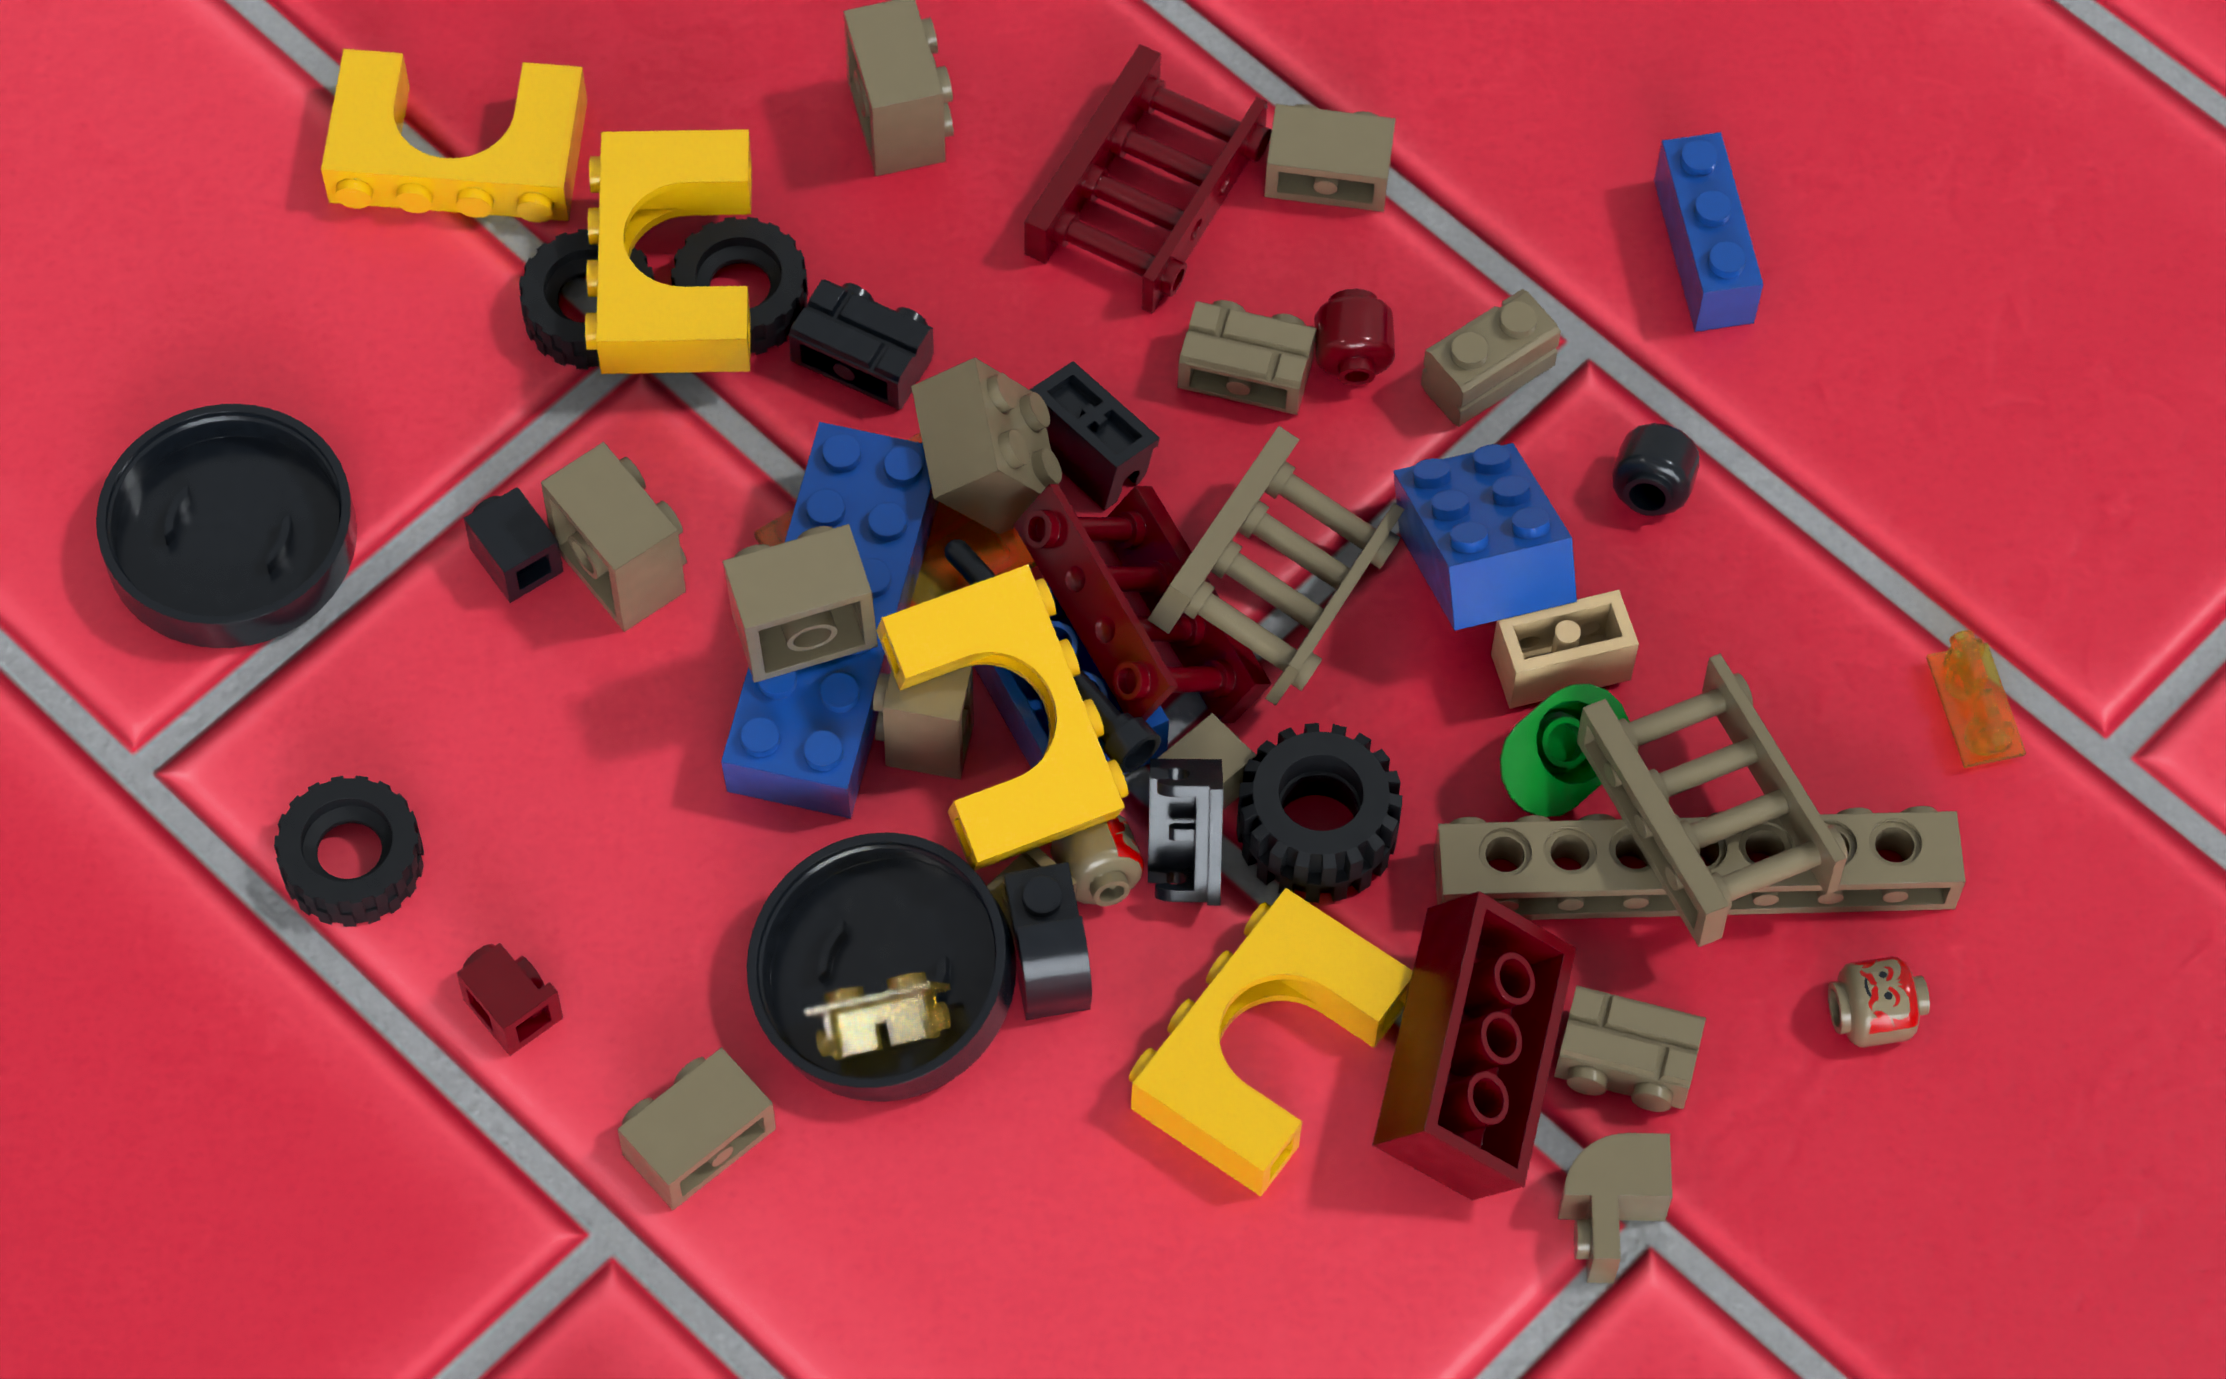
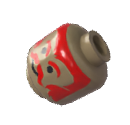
M1120 815L1115 819L1051 842L1050 852L1053 861L1057 864L1069 862L1071 877L1077 881L1076 900L1080 903L1097 904L1099 906L1117 904L1128 896L1130 890L1135 887L1143 875L1144 860L1126 819Z
M1885 957L1848 963L1839 972L1838 980L1830 982L1828 986V1004L1833 1027L1838 1034L1846 1033L1848 1039L1858 1047H1870L1910 1040L1918 1030L1920 1016L1928 1015L1930 1012L1929 991L1924 977H1913L1907 963L1898 957Z

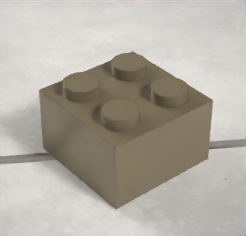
M892 0L844 10L847 80L875 176L946 162L945 137L954 135L952 117L948 102L953 101V93L946 66L936 67L933 54L938 53V43L932 19L930 17L921 19L915 0Z
M975 357L911 386L933 498L994 532L1002 534L1015 528L1013 524L1049 484L1061 482L1062 470L1058 459L1051 451L1046 428L1050 425V414L1046 403L1038 393L1032 392L1010 379L1006 374L1000 373Z
M602 442L541 482L549 529L558 540L560 555L624 632L686 592L683 565L687 564V559L679 542V535L683 533L682 525L675 512L666 502L660 501L656 504L644 490L646 489L645 481L629 458L624 457L619 460L609 447Z
M849 524L836 528L830 526L814 527L803 532L795 540L771 547L766 544L749 546L739 551L734 558L723 560L732 616L754 683L878 647L872 591Z

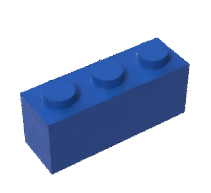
M1718 132L1662 140L1654 183L1694 331L1753 324L1763 289V281L1722 134Z

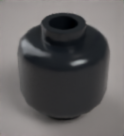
M1658 423L1638 426L1626 435L1621 444L1612 472L1613 488L1619 499L1633 511L1642 515L1658 516L1673 513L1683 507L1691 495L1699 469V451L1693 440L1675 427Z

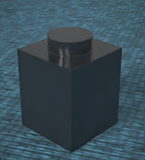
M518 487L502 496H492L485 499L473 510L472 514L464 518L471 551L510 603L563 572L558 540Z

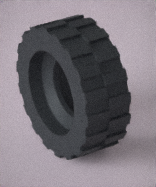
M729 217L715 224L710 222L702 226V230L698 233H692L685 240V246L682 250L678 249L674 257L675 268L671 269L672 286H710L715 273L721 268L732 264H752L758 266L766 273L770 280V291L761 304L750 308V353L762 354L767 352L768 348L774 345L780 346L786 342L792 325L803 308H806L808 305L807 273L802 251L796 249L795 240L789 234H783L778 226L770 222L765 224L759 222L758 218L747 217V219Z
M580 229L577 233L568 235L563 233L555 236L556 239L548 244L545 242L537 249V254L533 258L529 257L524 266L525 274L520 276L519 289L526 332L531 341L535 340L537 349L545 356L548 354L553 357L556 363L564 366L570 364L576 366V369L588 370V367L600 366L598 351L586 349L585 323L569 319L561 311L558 304L559 295L563 287L571 280L586 276L587 260H598V245H590L588 229ZM633 248L630 260L643 274L654 280L652 267H648L647 257L641 249L637 251Z
M357 775L355 778L345 779L343 776L333 777L329 782L323 784L318 782L308 787L309 791L301 797L297 795L289 804L290 809L286 815L282 814L278 822L279 834L275 836L274 847L277 854L276 860L286 890L292 900L296 899L298 901L300 909L309 916L313 914L319 917L320 922L332 925V922L342 923L344 927L356 926V923L368 921L369 924L379 921L381 916L389 912L393 914L402 907L401 902L407 896L410 898L416 890V880L422 876L424 868L421 855H424L418 824L413 811H409L408 803L400 793L396 795L391 791L389 785L381 781L375 783L369 781L368 777ZM358 823L371 828L379 836L382 843L380 859L375 867L363 876L352 879L334 877L327 873L318 861L319 844L331 829L342 824Z

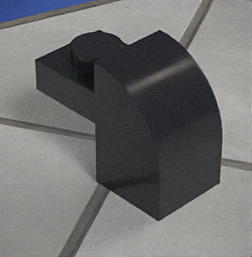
M1069 862L1004 873L1003 883L1015 940L1016 972L1026 1020L1089 1010L1092 1000L1090 963L1083 920L1078 912Z

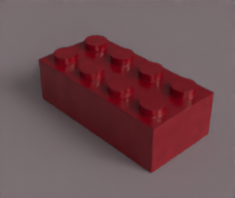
M1480 891L1428 908L1372 1146L1471 1200L1525 1187L1576 948Z

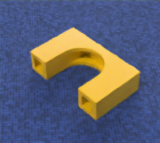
M343 49L321 167L329 203H338L355 209L368 206L401 208L411 213H424L429 210L456 212L474 218L496 215L521 217L531 222H545L548 220L569 221L587 107L583 67L523 62L513 120L502 138L488 149L471 156L441 158L417 150L402 136L410 90L403 53Z
M749 129L601 132V156H590L589 159L591 193H600L599 208H588V238L590 245H598V260H587L586 268L588 297H597V312L586 313L585 315L586 349L598 351L601 374L750 372L751 317L748 286H671L647 277L630 260L631 252L641 236L655 225L668 219L699 215H751L752 159Z
M1028 564L882 617L876 630L900 691L967 666L994 665L1008 669L1025 679L1035 689L1045 706L1049 722V737L1042 760L1031 770L1019 777L953 801L947 811L966 861L974 871L1115 819L1125 808L1122 798L1128 796V787L1119 764L1115 759L1106 761L1098 737L1104 735V727L1099 712L1091 699L1082 700L1073 678L1080 675L1079 663L1074 649L1067 638L1058 640L1050 620L1051 616L1056 615V607L1050 589L1043 578L1034 580Z
M1287 888L1283 890L1272 906L1263 902L1254 911L1243 932L1247 936L1234 954L1225 950L1217 958L1206 977V983L1209 986L1196 1002L1189 998L1180 1005L1168 1025L1167 1031L1171 1033L1158 1051L1150 1047L1140 1056L1132 1068L1128 1079L1132 1082L1131 1110L1260 1197L1298 1149L1302 1121L1247 1085L1231 1070L1220 1046L1221 1038L1228 1026L1240 1014L1256 1005L1273 1001H1290L1319 1011L1375 1048L1404 1010L1413 973L1411 969Z

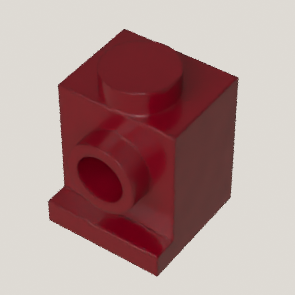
M501 943L495 946L488 944L479 948L466 960L463 969L457 972L463 1000L509 1056L563 1019L558 991L550 982L544 985L536 969L524 956L514 960Z

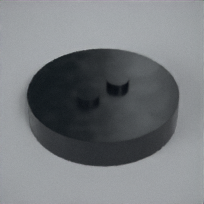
M218 404L204 406L175 415L152 427L136 439L114 464L105 480L97 506L96 527L100 550L114 589L122 602L141 622L154 631L176 641L200 647L235 648L250 646L279 637L297 628L321 610L336 593L350 568L356 546L357 523L346 474L333 450L322 437L301 421L285 413L256 405Z
M900 833L863 834L840 840L813 853L795 866L774 888L758 915L752 931L747 957V984L755 1015L763 1031L790 1064L808 1080L830 1092L851 1099L883 1102L903 1100L930 1092L952 1081L977 1061L990 1046L1007 1016L1016 982V950L1008 920L1000 904L981 877L958 855L937 843L913 835Z

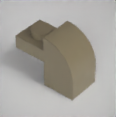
M1619 1133L1606 1136L1587 1146L1572 1163L1566 1177L1558 1210V1219L1575 1220L1574 1256L1575 1259H1586L1587 1283H1614L1621 1260L1619 1220L1665 1221L1673 1197L1670 1134Z

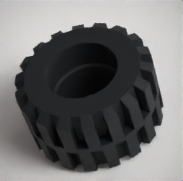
M1319 723L1305 724L1303 734L1296 735L1290 727L1278 733L1277 745L1266 740L1257 748L1256 761L1249 759L1243 772V783H1240L1236 829L1238 842L1243 843L1242 856L1247 865L1257 864L1256 877L1265 885H1268L1273 880L1278 881V893L1281 894L1285 888L1293 893L1295 890L1305 892V901L1319 903L1320 894L1330 893L1334 902L1346 899L1348 887L1353 886L1359 893L1371 885L1372 873L1381 876L1388 867L1389 855L1394 854L1402 809V795H1399L1401 782L1397 771H1389L1390 758L1382 749L1371 753V739L1359 733L1353 740L1346 737L1347 727L1333 724L1331 732H1320ZM1321 795L1341 802L1350 810L1354 818L1340 828L1316 831L1294 822L1285 813L1284 808L1298 798Z

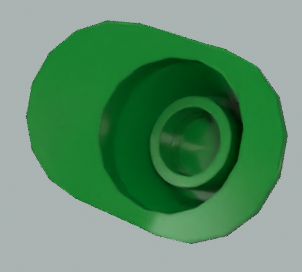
M1592 684L1568 685L1542 701L1518 722L1506 737L1500 755L1501 780L1509 797L1523 811L1544 817L1561 816L1577 807L1602 784L1578 745L1577 737L1582 708L1603 699L1607 700L1618 720L1624 718L1630 722L1622 704L1608 690Z

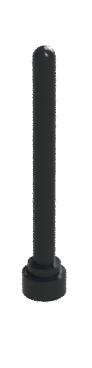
M954 539L947 543L945 547L946 559L970 585L996 576L965 541ZM1080 668V675L1073 678L1082 700L1091 699L1099 712L1104 727V735L1101 736V740L1105 743L1104 753L1110 760L1115 759L1123 773L1139 768L1156 752L1160 745L1161 737L1143 717L1134 718L1130 713L1122 714Z

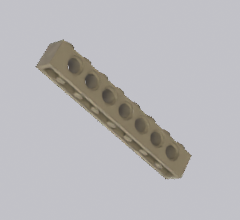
M1915 806L1898 813H1873L1869 809L1857 807L1844 809L1837 814H1820L1827 826L1833 825L1837 828L1847 848L1848 859L1844 866L1838 891L1826 895L1809 869L1731 901L1732 905L1728 915L1955 909L1966 882L1957 811L1937 812L1933 807ZM1720 812L1713 813V814L1709 815L1708 817L1713 816V815H1715V814H1718V813H1720ZM1591 814L1579 820L1551 821L1544 816L1531 815L1521 817L1514 822L1486 823L1481 818L1463 817L1455 819L1450 823L1438 824L1434 846L1437 905L1480 891L1528 920L1680 916L1623 819H1615L1607 814ZM1676 815L1679 822L1685 820L1689 824H1693L1695 822L1708 818H1680L1678 815ZM1778 817L1701 848L1700 856L1710 862L1711 865L1707 866L1710 873L1717 872L1722 877L1754 864L1755 862L1749 858V854L1762 853L1771 857L1796 847ZM1877 851H1894L1898 853L1904 861H1887L1884 858H1882ZM1624 856H1633L1642 860L1646 867L1640 869L1629 868L1618 859ZM1570 858L1578 862L1582 868L1565 870L1557 866L1554 860ZM1503 859L1513 863L1517 869L1510 872H1501L1491 867L1489 862Z

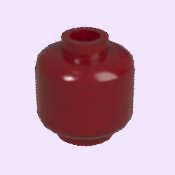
M1363 289L1339 291L1333 294L1329 301L1323 304L1316 312L1314 317L1315 328H1317L1315 336L1316 359L1318 365L1327 374L1338 377L1340 382L1347 385H1363L1373 381L1375 375L1387 370L1394 361L1393 313L1391 308L1382 300L1377 299L1374 293Z

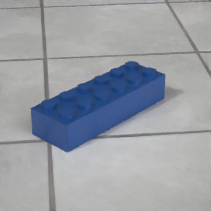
M819 422L785 542L795 540L803 532L818 526L836 528L849 524L872 591L876 630L882 617L910 607L939 501L933 498L923 443ZM878 634V647L754 683L748 667L721 760L727 792L851 819L876 729L879 711L873 710V700L877 679L880 672L891 673V667Z

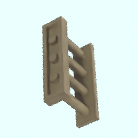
M1280 426L1275 430L1147 619L1169 634L1183 613L1192 619H1195L1198 614L1282 670L1283 672L1265 698L1274 705H1277L1290 685L1302 691L1322 661V658L1313 653L1314 648L1368 565L1371 563L1380 569L1399 542L1400 537L1391 532V530L1405 510L1396 503H1393L1378 527L1374 528L1293 474L1296 468L1286 462L1300 439ZM1266 493L1276 499L1278 494L1362 549L1350 568L1266 513L1269 506L1260 501L1263 494ZM1239 532L1248 539L1251 534H1254L1336 589L1324 609L1239 553L1242 546L1233 541L1236 534ZM1210 572L1221 579L1224 574L1228 575L1309 629L1298 649H1295L1214 595L1212 592L1215 587L1205 581Z
M1721 653L1709 658L1702 694L1631 722L1624 718L1618 720L1606 699L1582 708L1577 743L1698 947L1722 938L1728 911L1732 905L1731 901L1810 869L1826 895L1838 891L1844 866L1848 859L1844 839L1836 827L1833 825L1827 826L1753 707L1752 694L1746 680L1741 674L1732 673ZM1714 716H1717L1733 742L1729 746L1661 773L1655 769L1648 770L1638 753V747ZM1746 766L1764 793L1760 797L1693 824H1689L1685 820L1679 822L1669 805V797ZM1778 817L1796 847L1722 877L1717 872L1710 873L1700 857L1701 848Z

